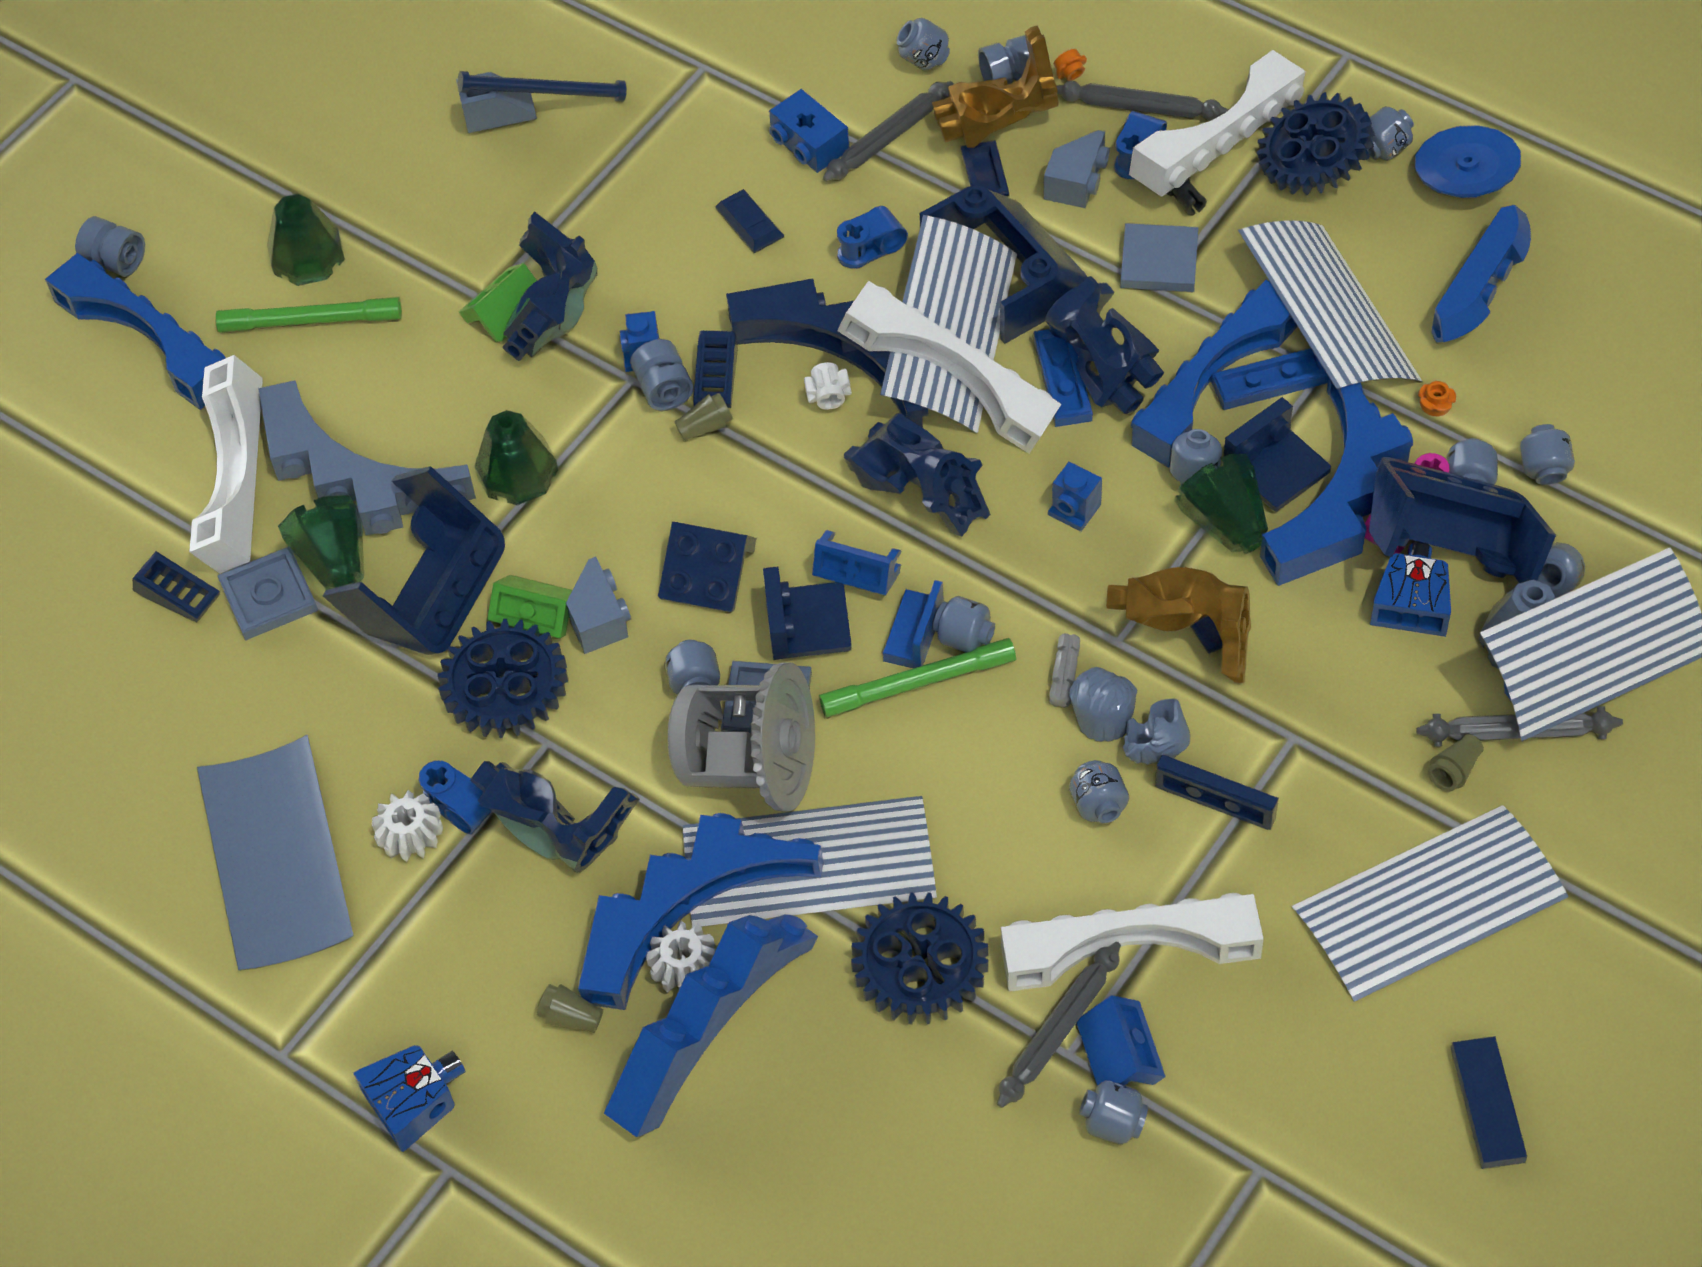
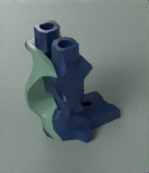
M536 212L528 219V230L520 238L519 246L541 266L544 277L534 282L523 293L504 331L508 341L504 344L503 349L517 361H521L526 353L533 357L549 341L570 332L582 315L586 291L597 277L598 272L595 260L586 250L585 240L580 235L574 239L568 238Z
M484 761L470 780L484 792L478 799L481 807L492 810L502 824L517 839L548 859L562 860L575 872H581L586 869L609 845L615 842L618 838L620 827L640 800L639 797L630 793L625 788L613 787L593 813L582 821L574 823L575 818L556 799L552 783L543 775L530 769H513L505 762H500L495 766L490 761Z

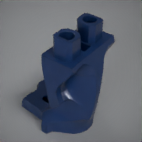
M1090 276L1060 297L1048 311L1045 320L1050 326L1049 331L1055 337L1063 338L1070 343L1079 356L1076 366L1095 404L1101 408L1114 404L1124 414H1128L1137 410L1144 401V397L1133 387L1135 382L1138 381L1145 389L1150 388L1164 374L1163 370L1154 360L1159 349L1114 308L1109 309L1105 320L1101 318L1100 312L1113 296L1114 291L1107 283H1097ZM1113 328H1118L1124 337L1123 344H1118L1112 335ZM1092 361L1094 362L1099 375L1091 370L1090 364Z
M901 413L895 414L886 424L877 422L869 430L868 441L861 447L852 446L844 453V459L849 469L855 472L861 486L864 488L901 494L908 482L919 486L922 489V502L926 510L931 513L937 512L948 530L957 536L962 537L968 531L969 525L975 518L987 519L991 515L976 481V473L983 466L981 460L966 458L962 453L944 449L937 438ZM951 494L955 500L954 507L949 504V496Z

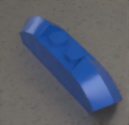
M1511 205L1500 208L1436 306L1431 330L1436 343L1459 338L1479 326L1491 312L1488 306L1496 294V284L1498 281H1505L1512 266L1524 261L1530 247L1531 229L1526 213L1517 206Z

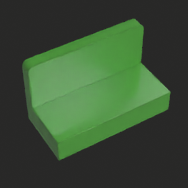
M524 263L509 267L464 306L459 313L467 323L480 321L494 341L500 342L506 338L504 335L505 328L521 296L537 280Z
M508 575L493 582L487 620L502 623L503 619H507L509 626L515 627L519 620H523L525 630L536 624L540 634L549 632L552 637L562 638L566 636L569 618L566 602L572 590Z

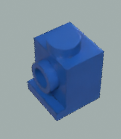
M655 311L625 314L627 330H620L625 372L633 371L630 360L633 353L640 346L652 340L660 339Z
M1068 462L1052 483V506L1048 510V515L1081 532L1101 506L1102 478Z

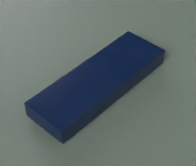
M1162 754L1156 770L1155 786L1157 788L1261 828L1271 830L1276 819L1279 798Z
M1496 1037L1452 1042L1451 1052L1481 1168L1486 1169L1526 1163L1528 1156Z

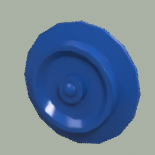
M1479 125L1457 126L1440 131L1423 142L1415 157V171L1423 184L1438 193L1459 198L1478 197L1498 191L1511 182L1521 168V150L1514 140L1497 129Z

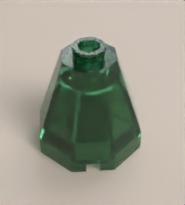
M300 194L285 196L274 206L267 242L274 275L280 278L284 275L288 277L289 282L297 286L327 280L333 274V266L337 262L340 266L345 260L338 227L310 199Z
M506 410L491 417L483 436L475 463V470L488 498L498 500L497 496L506 498L507 503L520 505L547 493L550 487V479L552 475L555 477L558 465L545 438L522 414Z
M1229 454L1221 458L1225 465L1216 469L1210 463L1181 484L1178 488L1180 495H1176L1174 500L1182 513L1231 552L1243 551L1244 554H1247L1261 546L1262 534L1267 533L1268 526L1253 464L1246 454Z
M350 495L320 497L313 500L316 505L315 508L306 511L304 505L294 508L278 525L283 540L290 550L325 590L358 583L364 578L362 520L358 508Z

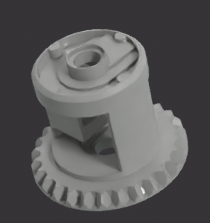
M794 663L773 665L764 674V680L760 682V685H687L678 693L669 716L668 752L672 769L684 786L760 788V795L765 798V802L778 811H792L800 804L808 788L813 767L815 719L809 686L803 672ZM719 701H734V717H745L746 701H756L755 707L752 708L751 734L749 732L715 731V729H718V720H723Z

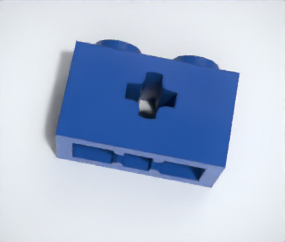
M802 89L769 110L771 125L769 131L774 141L779 145L786 146L794 153L800 163L807 164L817 173L826 168L831 160L842 157L844 151L849 148L848 127Z

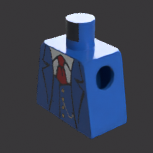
M1414 542L1409 545L1407 555L1395 553L1393 557H1390L1374 599L1370 625L1446 637L1451 616L1448 563L1444 560L1431 559L1432 547L1429 544Z
M414 1045L363 1067L353 1074L361 1092L400 1151L403 1152L454 1108L455 1103L446 1084L464 1074L466 1070L453 1050L431 1063L421 1047Z

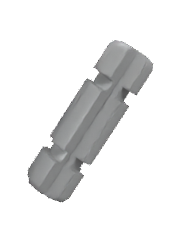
M1066 633L1060 635L1058 640V651L1052 677L1053 682L1049 695L1051 705L1063 708L1071 704L1069 692L1070 687L1075 681L1077 657L1079 656L1080 638L1075 634L1069 635Z

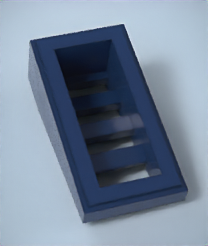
M699 332L694 406L708 394L713 396L720 393L727 407L731 408L738 353L735 332ZM707 361H726V363H715ZM706 375H724L725 377H705V376H706ZM704 388H724V392L704 391Z
M157 551L154 552L132 578L133 591L195 622L199 621L220 595L218 589ZM159 575L164 576L165 578L159 585L154 583ZM172 581L176 582L177 585L171 592L165 590ZM185 587L191 589L182 600L177 597ZM198 593L204 595L195 608L189 605Z

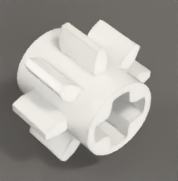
M834 363L818 364L812 368L811 377H804L808 402L813 403L817 401V405L821 409L830 410L838 408L845 401L844 395L852 394L847 369L839 371L838 366Z

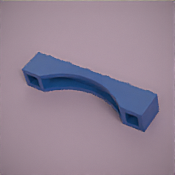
M76 253L45 278L54 302L78 320L115 322L133 328L152 340L166 357L167 371L175 392L199 410L205 407L202 398L204 368L225 359L226 357L217 349L211 350L206 347L196 333L193 331L186 332L180 328L170 314H161L145 296L140 295L138 297L130 291L122 279L118 277L113 279L97 261H89L79 253Z
M1265 280L1256 291L1254 289L1250 290L1245 296L1241 307L1234 314L1229 313L1224 318L1218 332L1213 337L1208 336L1202 342L1198 353L1191 361H1184L1179 367L1176 377L1168 385L1164 384L1158 389L1153 402L1146 409L1142 408L1135 414L1131 422L1133 447L1169 468L1172 443L1177 436L1193 429V411L1201 393L1211 381V374L1222 371L1243 357L1263 350L1280 347L1298 327L1270 281Z

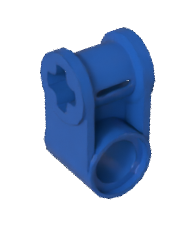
M1136 111L1130 112L1124 128L1116 140V149L1119 154L1115 159L1114 169L1120 177L1135 179L1129 175L1133 147L1156 131L1167 130V122Z
M886 206L875 207L869 212L854 219L844 221L837 228V238L841 246L838 249V260L847 268L863 267L867 263L884 255L894 253L903 247L908 238L907 230Z
M444 761L427 763L419 773V783L423 793L429 798L430 804L435 803V806L439 808L441 816L448 819L459 830L467 834H473L492 812L489 808L481 807L478 799L484 792L470 781L471 778L452 767L449 763Z

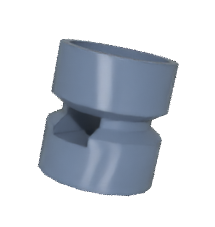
M1025 35L1007 40L1004 47L1000 43L979 48L978 60L984 81L1006 77L1009 85L1013 80L1018 81L1022 77L1029 58Z
M93 216L88 218L81 226L76 237L75 250L76 253H79L87 260L97 261L101 266H104V269L127 277L132 275L142 262L145 252V240L139 232L123 226H117L113 222Z
M665 339L652 340L640 346L633 353L630 360L631 367L638 382L641 384L648 404L653 409L659 411L670 410L682 405L690 398L694 390L693 383L682 364V359L676 346L671 341Z

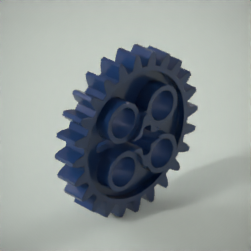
M1323 92L1317 101H1314L1312 95H1308L1305 104H1301L1297 99L1294 100V109L1291 111L1284 107L1281 108L1283 117H1271L1270 120L1273 127L1263 128L1262 131L1265 138L1258 140L1260 150L1257 151V156L1260 160L1259 164L1264 175H1267L1271 184L1276 183L1281 191L1288 186L1290 193L1293 195L1302 187L1304 194L1308 195L1312 187H1317L1319 193H1323L1325 184L1328 183L1332 187L1337 188V179L1342 177L1349 181L1351 178L1348 171L1351 169L1360 171L1362 168L1359 160H1368L1370 158L1367 149L1374 147L1371 137L1375 136L1370 117L1367 112H1364L1361 103L1354 104L1352 97H1348L1343 101L1340 93L1335 94L1329 100L1326 92Z
M503 619L500 628L496 629L491 621H487L486 631L481 633L479 629L472 627L473 637L471 639L460 635L458 639L461 647L449 646L447 648L450 659H442L440 661L443 672L437 674L440 683L438 689L447 713H453L457 724L465 721L469 732H472L480 725L484 737L494 728L497 729L499 738H503L506 728H512L516 736L520 735V725L526 724L530 729L534 730V718L539 717L547 721L549 717L546 708L558 709L557 697L566 695L564 683H567L569 679L565 656L561 653L559 643H552L549 632L540 636L539 628L536 624L525 631L523 620H519L514 628H509L507 619ZM522 659H528L527 661H524V662H518V661H520V660H522ZM484 660H490L486 663H480ZM528 692V693L525 694V695L516 696V695H518L519 693ZM485 693L487 694V695L484 696V697H477V696H479L480 694H485Z
M911 892L908 903L903 904L897 896H894L892 909L889 910L882 904L878 905L879 918L871 915L865 916L867 929L857 928L856 930L857 941L859 942L852 943V956L855 958L851 959L852 972L857 973L855 975L856 986L865 987L863 989L865 1001L876 998L877 1012H881L890 1006L892 1020L898 1018L901 1012L907 1013L909 1024H913L917 1014H922L926 1024H930L932 1013L938 1012L943 1020H947L948 1007L952 1006L961 1013L963 1011L962 997L971 1001L976 999L974 987H984V975L982 973L989 970V962L985 958L989 956L988 943H983L984 929H974L976 927L975 915L963 918L964 907L962 904L950 910L947 896H944L938 904H935L930 892L926 894L923 902H918L914 892ZM925 927L933 930L931 933L925 935H921L915 932L916 930ZM897 932H903L905 936L908 938V941L907 939L905 940L904 937H902ZM912 949L914 950V953L916 954V956H914V957H913V955H912ZM890 950L897 951L899 953L897 956L893 958H886L882 956L884 952ZM949 957L959 960L953 965H946L941 962ZM926 958L928 959V966L926 965V962L924 961V959H926ZM934 974L937 979L944 983L938 984L933 979L932 975ZM911 981L925 983L924 986L915 989L907 986Z

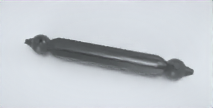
M953 82L933 83L927 93H920L846 149L841 159L831 160L823 179L829 181L845 178L849 169L858 168L933 110L932 102L948 98L950 96L948 87L953 85Z
M1067 81L1063 85L1057 86V94L1062 95L1063 99L1068 102L1081 99L1090 105L1187 118L1202 115L1204 119L1209 121L1229 110L1221 106L1214 99L1206 100L1203 103L1196 97L1094 83L1080 86L1076 81Z
M1605 706L1597 707V712L1592 716L1582 713L1530 738L1582 736L1592 730L1598 734V739H1607V734L1612 729L1623 725V719L1612 716L1605 711ZM1432 714L1433 719L1428 721L1426 725L1416 728L1417 734L1426 736L1434 742V747L1442 746V741L1447 737L1459 741L1466 734L1474 735L1479 740L1521 739L1515 714L1457 717L1448 723L1441 719V714Z
M1116 941L1108 947H1102L1097 950L1094 956L1095 963L1084 968L1013 1066L1012 1076H1008L1001 1081L999 1085L1000 1096L997 1102L1000 1108H1003L1010 1102H1017L1023 1097L1025 1093L1024 1085L1037 1078L1106 983L1107 972H1111L1118 967L1121 947L1119 942Z

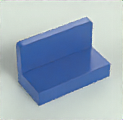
M935 580L930 595L908 589L905 590L883 651V662L909 668H917L924 665L935 633L933 630L935 615L939 606L944 602L943 582Z
M1111 995L1082 1015L1077 1021L1097 1086L1105 1080L1121 1085H1126L1130 1081L1155 1085L1166 1077L1140 1001Z

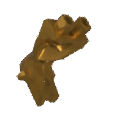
M1038 25L1025 31L1029 58L1023 75L1018 81L1008 85L1007 79L1004 77L980 82H958L948 87L949 98L932 102L938 126H940L945 142L964 138L966 146L974 148L991 133L1026 118L1031 112L1045 111L1058 107V89L1052 73L1044 35H1041Z
M1172 567L1146 576L1128 578V586L1108 585L1107 609L1126 610V619L1162 631H1178L1190 627L1207 616L1212 618L1223 644L1221 673L1227 675L1229 679L1236 683H1245L1248 633L1251 630L1248 586L1229 585L1220 581L1213 573L1188 567Z

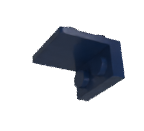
M1283 397L1226 436L1223 455V466L1273 511L1280 510L1331 472V465L1291 430L1293 406Z
M672 521L659 587V598L733 612L736 606L745 553H754L757 538Z
M779 566L763 568L773 660L847 652L852 649L844 584L833 582L789 588L788 581L780 582Z

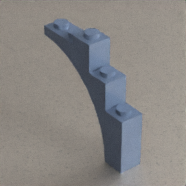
M295 380L258 388L270 459L278 481L298 478L312 473L314 487L322 508L340 506L347 502L357 501L359 516L366 536L376 533L384 534L394 529L403 528L401 515L415 513L418 505L401 491L392 480L396 475L421 468H405L379 463L355 454L332 440L314 422L307 411ZM468 464L435 469L467 500L476 499Z

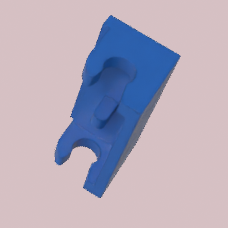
M826 530L815 543L812 575L886 596L900 574L901 564L896 563L901 554V550L892 548L888 556H883L832 542L831 540H833L835 532Z

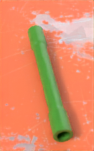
M393 297L367 299L363 302L296 307L217 310L216 326L218 332H231L261 327L355 320H394L402 318V307L400 298Z
M1006 638L979 646L971 652L860 685H850L819 695V700L824 716L827 718L857 709L863 704L939 681L1016 661V653L1011 639Z

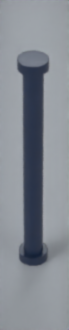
M460 71L457 82L459 93H468L469 90L610 97L618 102H624L627 93L626 82L622 80H617L613 84L469 75L468 71Z

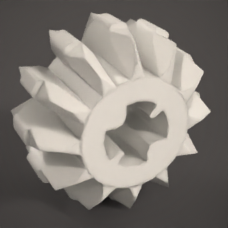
M407 790L404 798L400 799L391 793V804H378L377 811L379 815L372 818L376 844L380 848H384L390 858L400 853L401 858L407 862L411 854L417 852V855L424 859V848H437L438 841L436 836L443 834L439 808L435 806V803L430 804L429 798L424 793L414 798L413 793Z
M680 921L678 930L675 931L664 925L662 929L663 938L652 937L650 942L652 950L647 952L646 955L647 964L651 967V978L655 982L662 981L663 989L667 993L676 986H679L680 989L686 974L709 966L716 951L714 949V938L711 934L703 935L702 927L699 924L687 930L686 924Z

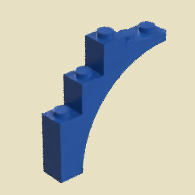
M1328 376L1327 393L1336 408L1344 438V452L1341 462L1328 486L1308 508L1282 526L1262 534L1260 558L1277 586L1362 554L1366 535V524L1362 517L1371 514L1375 475L1381 458L1389 457L1405 462L1409 461L1410 450L1413 446L1410 430L1407 426L1400 424L1394 413L1381 417L1377 406L1373 402L1369 403L1363 394L1361 383L1336 389Z
M716 813L713 816L700 815L691 860L675 853H665L662 856L650 855L640 900L622 893L613 894L612 897L599 895L578 987L581 997L594 1006L626 1010L631 989L640 969L646 961L647 952L652 950L650 945L652 937L662 938L664 925L671 929L696 907L738 886L777 877H821L824 864L821 845L814 844L812 841L803 838H795L791 841L777 840L763 833L745 836L742 820L725 813Z
M784 914L767 921L758 916L748 915L729 922L709 966L686 974L667 1017L642 1028L604 1114L635 1137L642 1136L659 1128L688 1075L729 1019L777 971L797 957L811 951L818 936L806 928L807 925L803 920L793 915Z

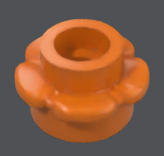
M1077 49L1065 51L1053 63L1057 70V77L1059 79L1066 77L1068 81L1077 79L1085 71L1083 65L1087 62V58L1085 55L1081 56Z
M1433 381L1429 385L1424 384L1418 392V396L1421 397V408L1430 416L1437 417L1447 414L1452 407V403L1456 401L1454 389L1449 388L1447 383L1442 381Z

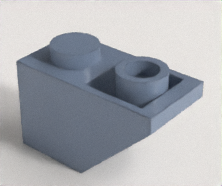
M487 72V73H483V74H478V75H477V76H494V77H501V76H499V75H497V74H494V73H492V72ZM469 90L468 93H459L468 133L537 119L531 93Z
M1097 130L1053 150L1044 174V200L1086 208L1090 194H1097L1100 184V174L1098 172L1100 168H1106L1109 160L1110 148L1105 147V131Z
M596 557L587 561L566 602L571 626L584 654L629 637L626 621L631 620L628 607L623 598L616 599L613 591H616L617 587L609 568L602 570Z

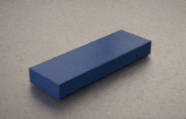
M1049 329L1033 331V340L1046 392L1054 400L1061 403L1053 417L1055 427L1092 422L1093 412L1086 385L1081 379L1076 366L1078 355L1074 348L1063 338L1055 337Z
M1309 348L1212 373L1211 383L1223 410L1327 384L1328 374L1313 350Z

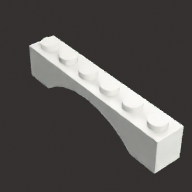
M1272 50L1250 66L1244 94L1226 113L1212 121L1194 127L1156 131L1133 147L1129 175L1161 197L1173 188H1179L1187 178L1197 171H1203L1215 158L1221 154L1228 153L1236 143L1243 138H1249L1257 128L1267 121L1271 122V117H1277L1281 112V108L1293 106L1296 99L1299 101L1304 93V87L1302 86L1306 71Z
M869 280L846 312L837 330L868 351H891L910 354L928 360L949 371L962 381L980 400L991 417L997 434L1029 454L1061 406V403L1054 400L1048 392L1032 386L1015 371L1004 368L990 359L984 351L968 345L951 330L940 327L926 318L920 310L909 307L895 298L887 289L876 286Z
M235 355L204 368L202 398L209 414L215 438L217 475L214 491L208 505L199 516L192 520L189 551L219 574L250 562L261 411L258 388H262L263 378Z
M1229 893L1221 896L1219 899L1203 901L1193 898L1185 899L1177 904L1165 906L1145 904L1134 910L1119 912L1106 909L1098 911L1093 915L1081 917L1061 915L1050 921L1035 923L1022 920L1016 921L1009 926L1001 927V949L1009 992L1051 986L1067 970L1082 960L1095 955L1100 948L1108 947L1116 941L1121 944V947L1140 944L1178 947L1200 954L1218 964L1261 959L1264 940L1254 894L1241 895L1238 893Z

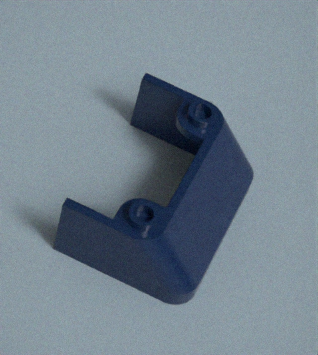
M969 186L919 213L920 227L923 215L955 222L971 229H975L985 223L1008 248L1017 253L1016 257L1022 263L1021 278L1027 287L1000 301V340L1004 344L1045 322L1046 315L1053 304L1087 278L1085 272L1018 201L985 187Z
M1389 457L1381 458L1375 475L1369 533L1385 556L1393 557L1397 546H1406L1410 539L1476 556L1484 565L1483 570L1496 577L1504 578L1506 574L1513 575L1519 583L1530 580L1538 581L1556 534L1523 495L1505 487Z
M429 466L396 475L392 480L401 491L418 505L411 519V531L414 538L426 548L393 606L385 599L378 597L362 582L328 589L323 594L327 601L367 635L425 655L442 653L451 645L505 549V540L501 530L435 469Z

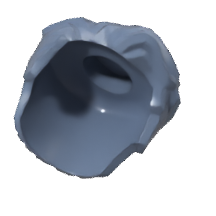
M1100 667L1091 668L1076 678L1070 687L1069 697L1083 734L1090 739L1101 742L1104 740H1117L1126 734L1127 721L1132 719L1138 691L1131 681Z
M1175 698L1165 699L1152 704L1149 718L1144 724L1138 723L1134 718L1127 721V735L1124 736L1125 744L1123 749L1131 761L1147 765L1159 762L1162 754L1175 759L1177 755L1182 753L1189 746L1191 735L1179 700Z

